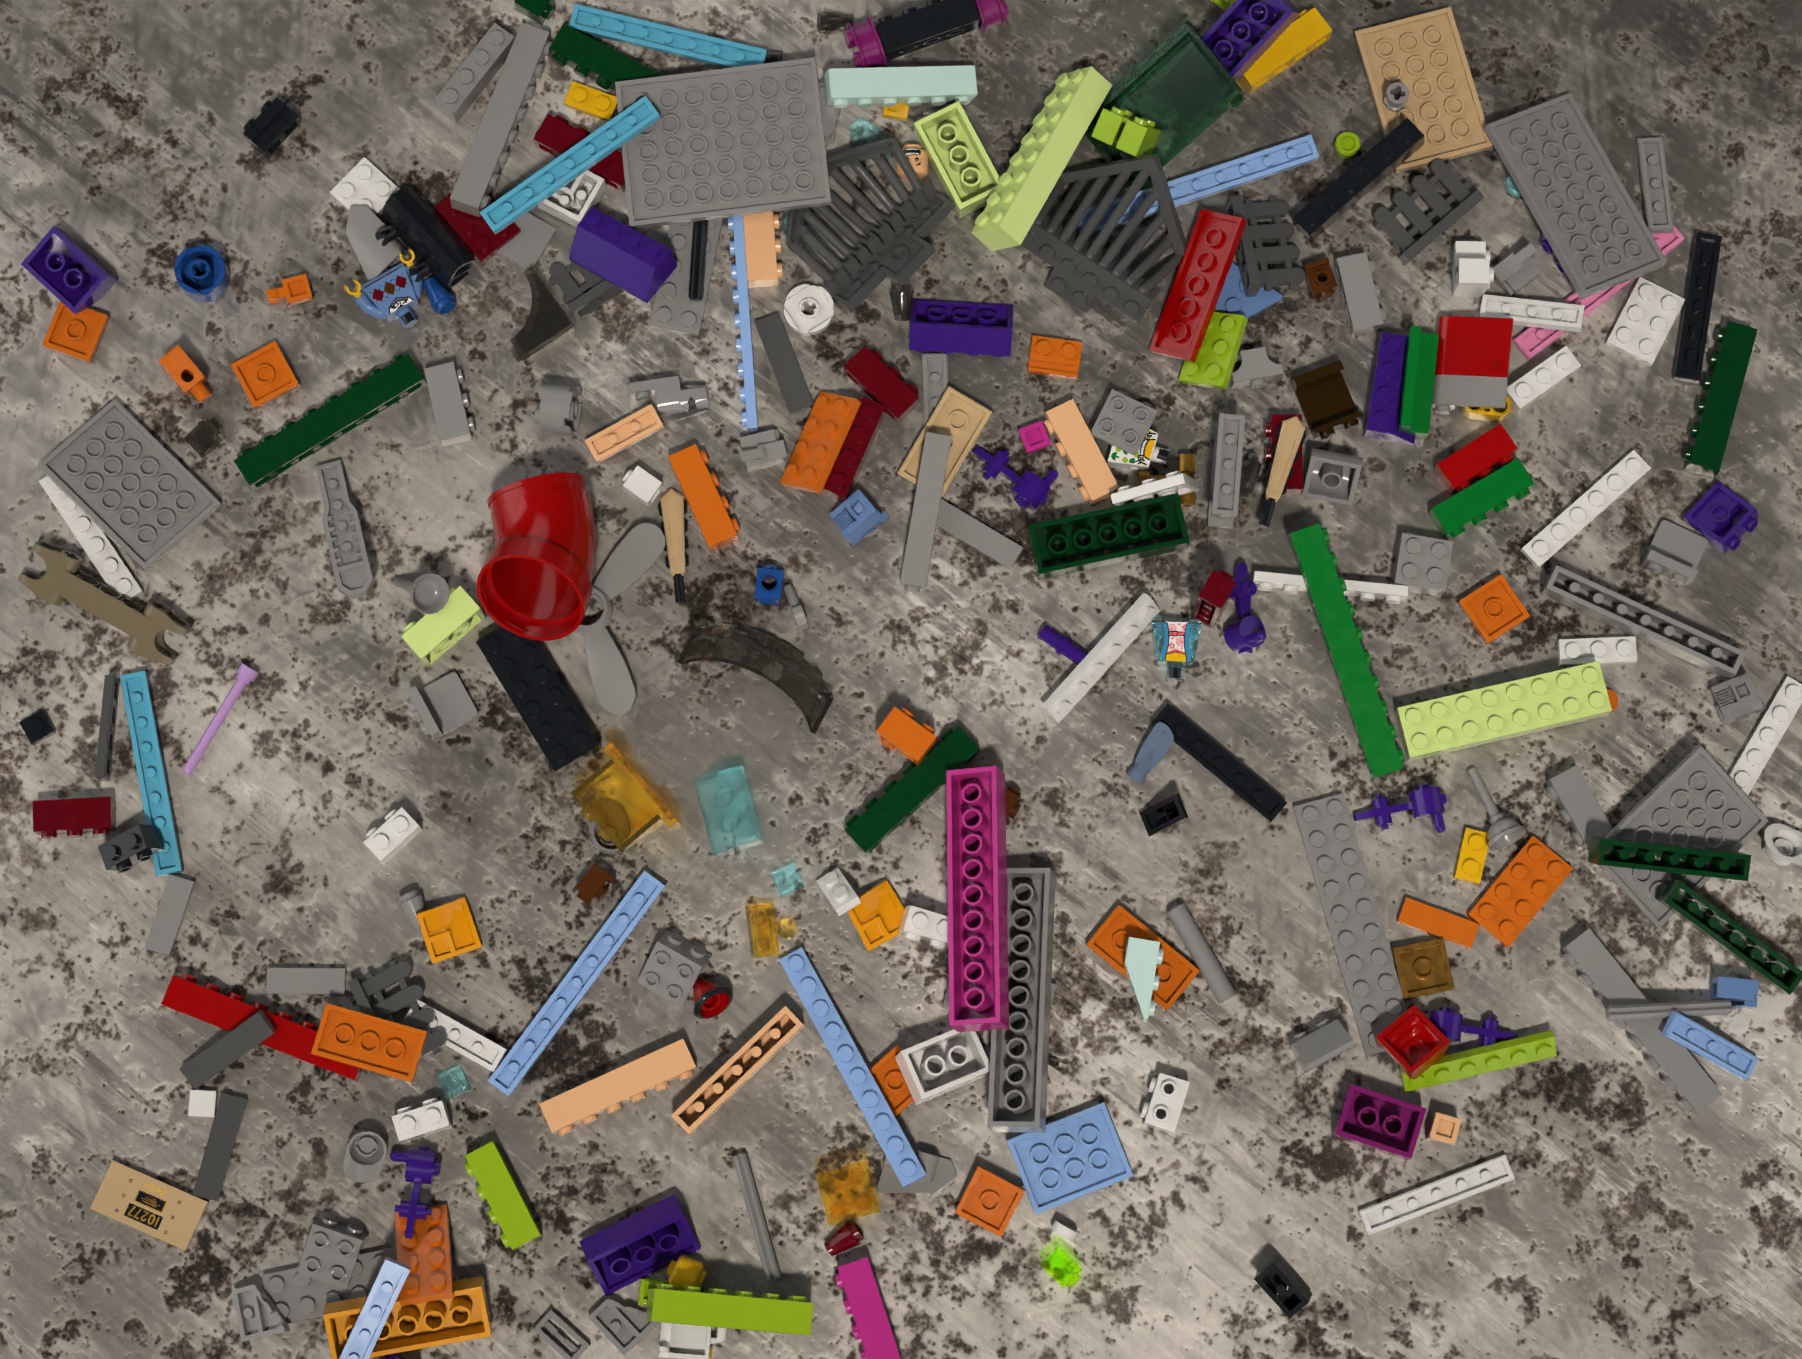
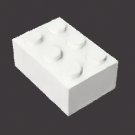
M953 1029L902 1050L895 1057L916 1105L983 1078L990 1073V1063L976 1031L957 1032Z

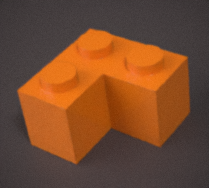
M894 707L876 730V738L896 754L900 752L918 766L936 742L937 737L933 735L935 731L925 723L920 725L914 721L913 718L915 716L907 709L902 707L899 710Z

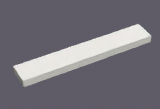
M1504 1154L1362 1209L1358 1213L1369 1236L1514 1180L1515 1177Z

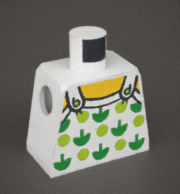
M1149 429L1136 455H1131L1112 446L1107 465L1109 468L1130 471L1148 470L1151 461L1165 465L1170 450L1155 446L1159 434Z

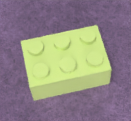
M461 586L457 589L453 587L449 590V599L443 609L434 614L423 613L424 617L417 623L415 621L411 622L403 630L404 634L401 637L427 668L485 619L481 608Z

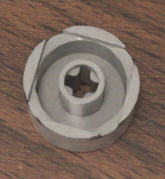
M557 383L540 384L538 397L541 399L540 408L535 410L534 422L540 424V431L542 433L575 436L572 430H578L582 412V403L577 402V396H582L579 386Z

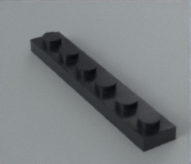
M1700 232L1695 234L1673 376L1675 380L1698 384L1701 379L1722 236Z
M1167 704L1151 722L1153 727L1158 722L1166 724L1171 729L1174 735L1173 743L1268 823H1271L1287 804L1284 799L1171 705Z

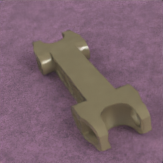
M41 540L34 543L32 550L44 559L47 567L46 574L41 576L33 571L26 570L20 573L18 579L35 596L56 606H61L65 598L130 635L131 639L127 646L136 654L169 666L175 663L178 656L165 646L163 634L165 630H169L184 636L187 633L189 634L192 628L175 610L155 600H149L146 607H143L80 571L79 566L82 558L74 552Z

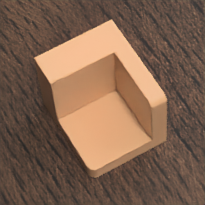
M1438 1112L1433 1113L1426 1140H1436L1454 1146L1462 1119Z

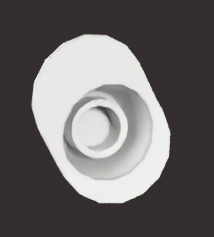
M1781 823L1769 825L1764 831L1765 845L1763 847V851L1766 852L1769 859L1780 866H1788L1792 863L1802 865V832Z

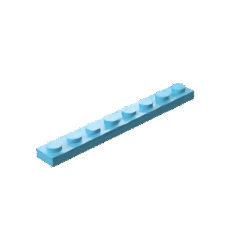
M575 4L569 23L570 27L584 34L725 68L764 64L768 55L766 49Z
M644 96L480 212L481 216L496 235L661 119L660 114L648 98Z
M144 670L121 675L120 681L146 824L156 826L164 846V850L153 855L155 874L157 877L180 873L183 872L147 672Z

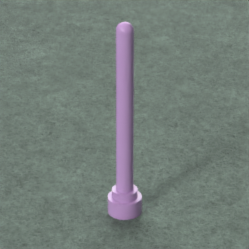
M242 663L236 670L238 674L235 677L237 678L235 684L184 765V774L190 775L242 690L246 684L249 685L251 681H255L259 674L258 672Z

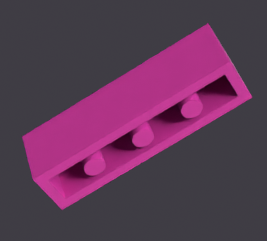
M868 1257L837 1267L839 1273L834 1274L838 1288L845 1289L847 1298L843 1299L847 1315L853 1314L856 1323L851 1325L855 1340L861 1339L864 1348L859 1350L861 1359H901Z

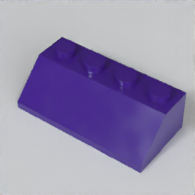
M594 207L577 225L569 255V260L646 303L650 301L678 266L671 249Z
M913 298L909 350H916L921 353L928 351L942 352L944 354L966 353L971 356L979 354L992 355L994 357L1011 356L1014 305Z
M1381 333L1378 340L1363 437L1414 445L1415 436L1398 430L1408 336Z
M675 1194L579 1241L586 1260L606 1296L669 1265L672 1259L677 1261L681 1255H689L701 1249Z

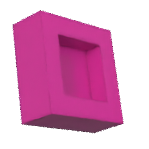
M1042 421L1018 429L1027 455L1051 446Z

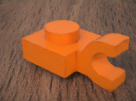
M306 273L282 279L283 287L266 290L270 306L278 304L287 299L288 306L313 300Z

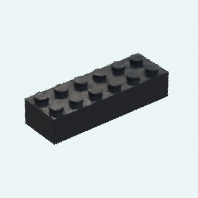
M499 627L476 641L557 776L602 750L536 640L518 636L503 627Z

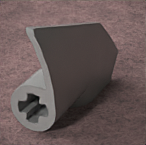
M366 205L350 206L346 235L368 280L371 281L380 276L388 266L394 267L401 262L399 251H401L403 258L406 257L407 251L396 239L386 246H382L384 238L377 241L375 233L385 228V224Z
M917 1150L914 1153L927 1176L903 1188L886 1157L876 1192L935 1193L957 1177L951 1160Z

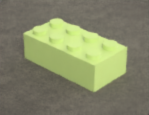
M955 102L914 122V133L920 145L926 150L929 162L948 198L955 205L954 209L958 217L961 218L986 206L988 197L995 192L999 185L998 180L1000 177L960 102Z

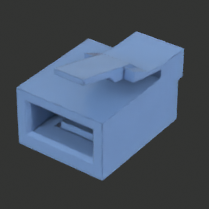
M860 489L856 490L829 514L841 529V533L853 546L870 533L876 531L875 527L890 518L885 511L880 513Z
M1718 976L1712 979L1711 1000L1728 999L1732 1003H1740V1005L1732 1006V1010L1734 1008L1755 1009L1757 1008L1758 997L1756 996H1758L1759 980Z

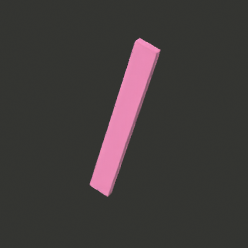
M1675 226L1673 233L1652 234L1664 256L1685 240ZM1634 279L1582 300L1577 292H1575L1562 303L1585 305L1584 319ZM1529 327L1512 342L1529 361L1567 331Z

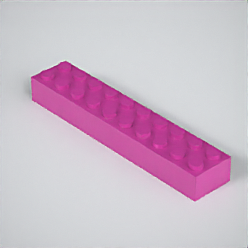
M997 766L946 770L949 1026L957 1032L1009 1029L1005 773Z

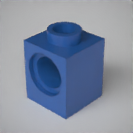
M764 565V568H758L754 597L755 603L781 606L784 570H779V567L774 565ZM767 579H773L777 582L776 587L771 590L765 589L762 585Z

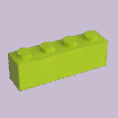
M492 1141L465 1155L467 1162L464 1163V1167L470 1178L475 1176L479 1184L475 1188L481 1200L487 1199L491 1207L487 1212L494 1225L499 1223L503 1231L499 1236L506 1248L511 1247L515 1251L542 1237L543 1235L496 1143Z

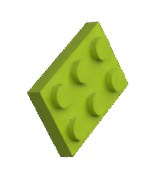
M1213 312L1195 363L1184 361L1179 381L1182 384L1227 390L1248 319L1244 315Z

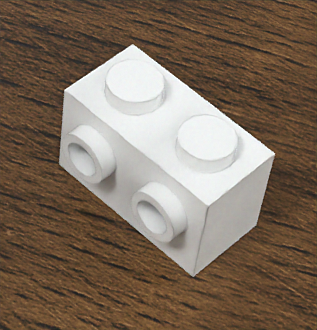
M402 807L399 810H392L385 817L386 822L379 828L377 826L372 828L365 837L367 839L363 842L384 865L423 831Z
M912 905L904 908L898 932L905 934V938L908 940L920 942V939L929 941V945L935 948L944 949L945 946L948 947V916Z
M1159 1073L1157 1078L1152 1077L1148 1092L1152 1093L1150 1103H1144L1140 1117L1145 1118L1143 1125L1174 1134L1190 1082L1163 1073Z
M433 1098L422 1102L423 1107L413 1109L412 1106L398 1109V1115L391 1117L399 1142L407 1143L453 1128L446 1102Z

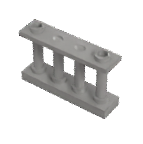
M1219 413L1218 427H1215L1207 527L1233 529L1234 518L1238 516L1245 415Z

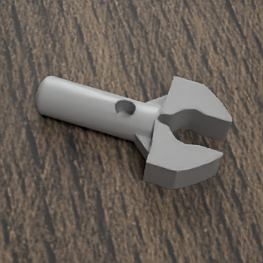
M788 584L784 586L783 590L791 606L798 630L808 628L804 611L793 585Z

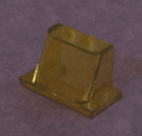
M612 743L603 748L611 759L571 792L584 807L581 813L590 823L595 820L601 827L597 830L606 842L611 840L622 853L664 823L674 833L682 828L681 824Z

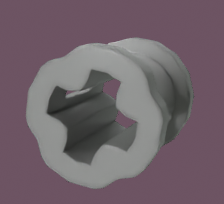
M1395 82L1388 87L1384 97V105L1388 110L1397 112L1404 108L1409 96L1407 86L1401 82ZM1394 94H1398L1399 100L1394 99Z

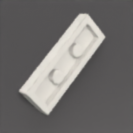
M1636 636L1558 639L1557 641L1559 666H1579L1599 661L1600 665L1637 662Z

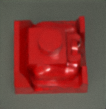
M1415 1005L1375 1037L1377 1046L1379 1048L1382 1047L1399 1063L1403 1071L1411 1079L1418 1078L1441 1059L1450 1044V1040Z

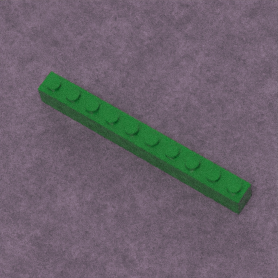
M1320 523L1292 532L1288 536L1371 779L1403 769L1402 763L1406 762L1401 747L1396 748L1394 738H1397L1396 730L1393 723L1388 724L1385 715L1389 713L1384 698H1379L1377 689H1380L1376 674L1372 675L1368 665L1372 664L1368 650L1363 651L1360 641L1364 640L1360 626L1354 625L1352 616L1355 615L1354 607L1351 601H1346L1344 592L1347 591L1343 577H1338L1335 567L1339 565L1335 553H1330L1327 543L1330 542L1327 529L1326 527L1321 528Z

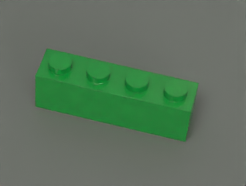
M1519 458L1431 508L1428 515L1444 540L1450 536L1455 539L1466 532L1465 527L1472 523L1474 526H1478L1488 519L1486 515L1495 511L1498 514L1508 508V502L1516 498L1520 501L1531 494L1530 490L1535 483Z

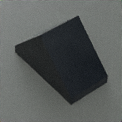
M1179 793L1140 812L1149 836L1183 824L1188 819Z

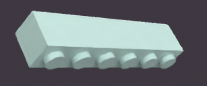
M975 65L830 68L823 75L825 104L833 105L834 108H845L851 104H858L860 108L871 107L873 104L893 107L898 105V103H907V106H919L922 103L941 106L946 104V102L958 101L961 105H967L978 95Z

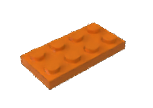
M820 392L779 483L785 487L821 494L861 402L856 398Z
M1532 836L1467 916L1480 924V927L1503 946L1509 948L1574 868L1535 836Z
M1118 905L1086 946L1128 980L1124 968L1128 938L1133 937L1160 942L1159 949H1164L1162 964L1156 965L1155 972L1156 975H1160L1157 991H1152L1151 999L1156 1001V1004L1167 1012L1200 970L1123 907Z
M326 1003L311 1054L413 1083L428 1032Z
M447 1204L428 1207V1209H432V1215H427L426 1220H416L413 1239L405 1238L407 1218L399 1217V1212L394 1213L397 1261L411 1267L399 1293L401 1306L454 1298Z

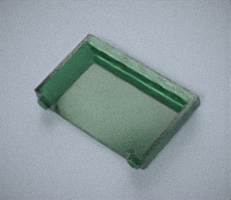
M1185 21L1109 90L1087 128L1085 135L1106 162L1134 158L1135 156L1116 148L1117 143H1113V146L1091 137L1103 108L1112 109L1115 106L1134 112L1132 117L1137 116L1156 122V128L1162 130L1152 154L1159 156L1163 168L1230 108L1233 107L1235 109L1246 100L1244 96L1247 91L1190 21ZM1141 170L1132 172L1130 178L1125 183L1128 189ZM1150 176L1148 177L1140 191L1144 190L1151 184Z

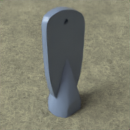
M1162 722L1156 723L1143 743L1134 766L1126 774L1142 785L1146 780L1147 774L1157 766L1174 741V735L1166 724Z

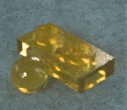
M773 903L745 907L751 957L778 956L777 935L783 939L794 937L797 932L796 923L792 919L785 918L779 921L778 924H775Z

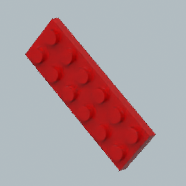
M1200 210L1149 348L1151 352L1195 363L1247 221L1245 219L1210 210Z

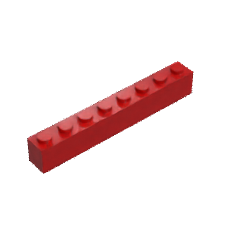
M182 973L181 978L173 975L161 1003L165 1007L229 1032L261 1010L277 1031L260 1044L356 1082L359 1081L363 1071L362 1068L311 1054L317 1035L316 1025L306 1021H302L301 1025L292 1022L293 1016L278 1011L277 1015L267 1012L269 1007L255 1001L253 1006L244 1003V997L230 992L228 997L219 993L221 988L206 983L205 987L195 984L196 978Z

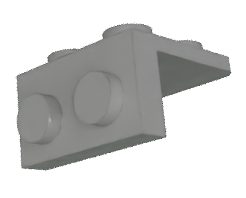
M1112 389L1092 428L1091 434L1131 455H1136L1150 427L1153 426L1156 420L1158 410H1155L1152 405L1146 402L1132 399L1129 394L1123 391Z
M1663 520L1658 526L1641 565L1647 567L1649 571L1655 574H1663L1671 578L1677 584L1689 586L1697 575L1698 571L1696 569L1707 547L1708 540L1672 522Z
M455 672L449 673L420 690L416 686L407 690L410 698L406 699L411 711L413 713L418 711L422 719L418 723L425 735L430 733L434 740L478 716L476 707Z
M667 930L656 942L638 978V982L673 1004L682 1006L688 998L699 974L709 963L712 955L707 953L703 947L693 945L684 940L680 934Z
M330 1217L317 1219L312 1223L298 1268L299 1274L341 1289L347 1288L360 1249L366 1245L369 1235L363 1233V1229L354 1225L345 1227L339 1225L336 1219Z

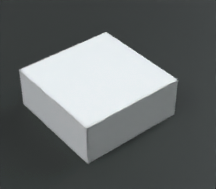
M190 1090L188 1116L214 1118L217 1110L218 1092Z

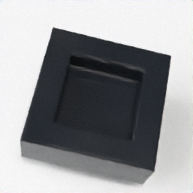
M42 709L19 722L33 746L56 733Z

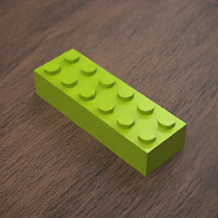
M656 1284L655 1288L648 1289L645 1321L811 1335L813 1303L806 1302L807 1297L787 1296V1300H780V1294L765 1293L761 1294L760 1298H755L754 1292L735 1291L733 1296L727 1295L728 1290L714 1288L708 1289V1293H701V1287L682 1286V1291L674 1290L675 1285Z

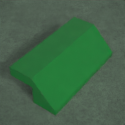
M1411 325L1408 331L1398 430L1426 439L1430 427L1439 334L1421 332V326Z

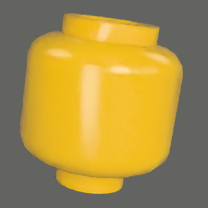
M681 1255L677 1261L672 1259L666 1271V1274L670 1275L669 1284L675 1285V1288L682 1291V1286L701 1287L707 1273L704 1271V1264L687 1255Z

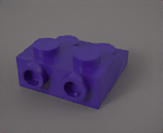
M1718 481L1684 516V522L1704 535L1708 543L1723 554L1728 550L1734 551L1741 543L1740 537L1746 531L1748 533L1753 532L1758 525L1759 519L1755 507Z

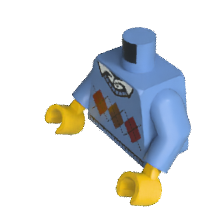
M410 247L411 256L409 258H403L401 251H399V258L403 263L363 286L357 280L352 279L356 284L355 289L349 291V288L344 285V290L354 295L353 299L364 313L378 320L386 319L388 323L399 319L404 328H409L417 322L412 310L420 306L418 299L422 296L423 279L420 282H415L418 274L412 277L409 275V268L417 265L416 262H413L415 255Z

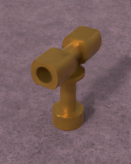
M1180 454L1179 470H1174V472L1180 471L1192 478V475L1195 474V454ZM1138 470V486L1142 485L1141 482L1151 478L1161 480L1166 478V475H1149V470ZM1195 492L1179 496L1181 507L1195 506Z

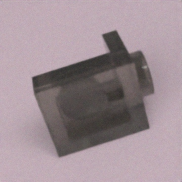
M205 415L201 417L202 422L184 437L185 441L201 458L205 457L225 439L220 432L223 427L214 417L209 420Z

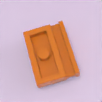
M1032 335L1027 373L1077 380L1083 342Z

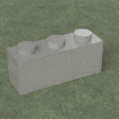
M1366 252L1337 258L1334 267L1351 337L1381 331L1383 322H1386V314L1384 308L1379 307L1380 289L1378 283L1373 282L1372 274L1375 273L1372 259H1368Z
M454 362L424 368L437 429L443 447L473 440L471 432L476 430L473 417H468L466 408L470 407L467 392L462 393L460 384L464 383L461 368L456 369Z
M1577 765L1546 782V793L1552 802L1556 801L1560 808L1558 811L1559 816L1564 824H1569L1573 831L1571 837L1578 847L1581 846L1584 851L1590 847L1591 836L1605 837L1613 829Z

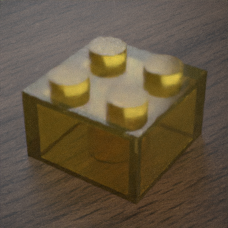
M866 1160L815 1174L829 1227L880 1213Z

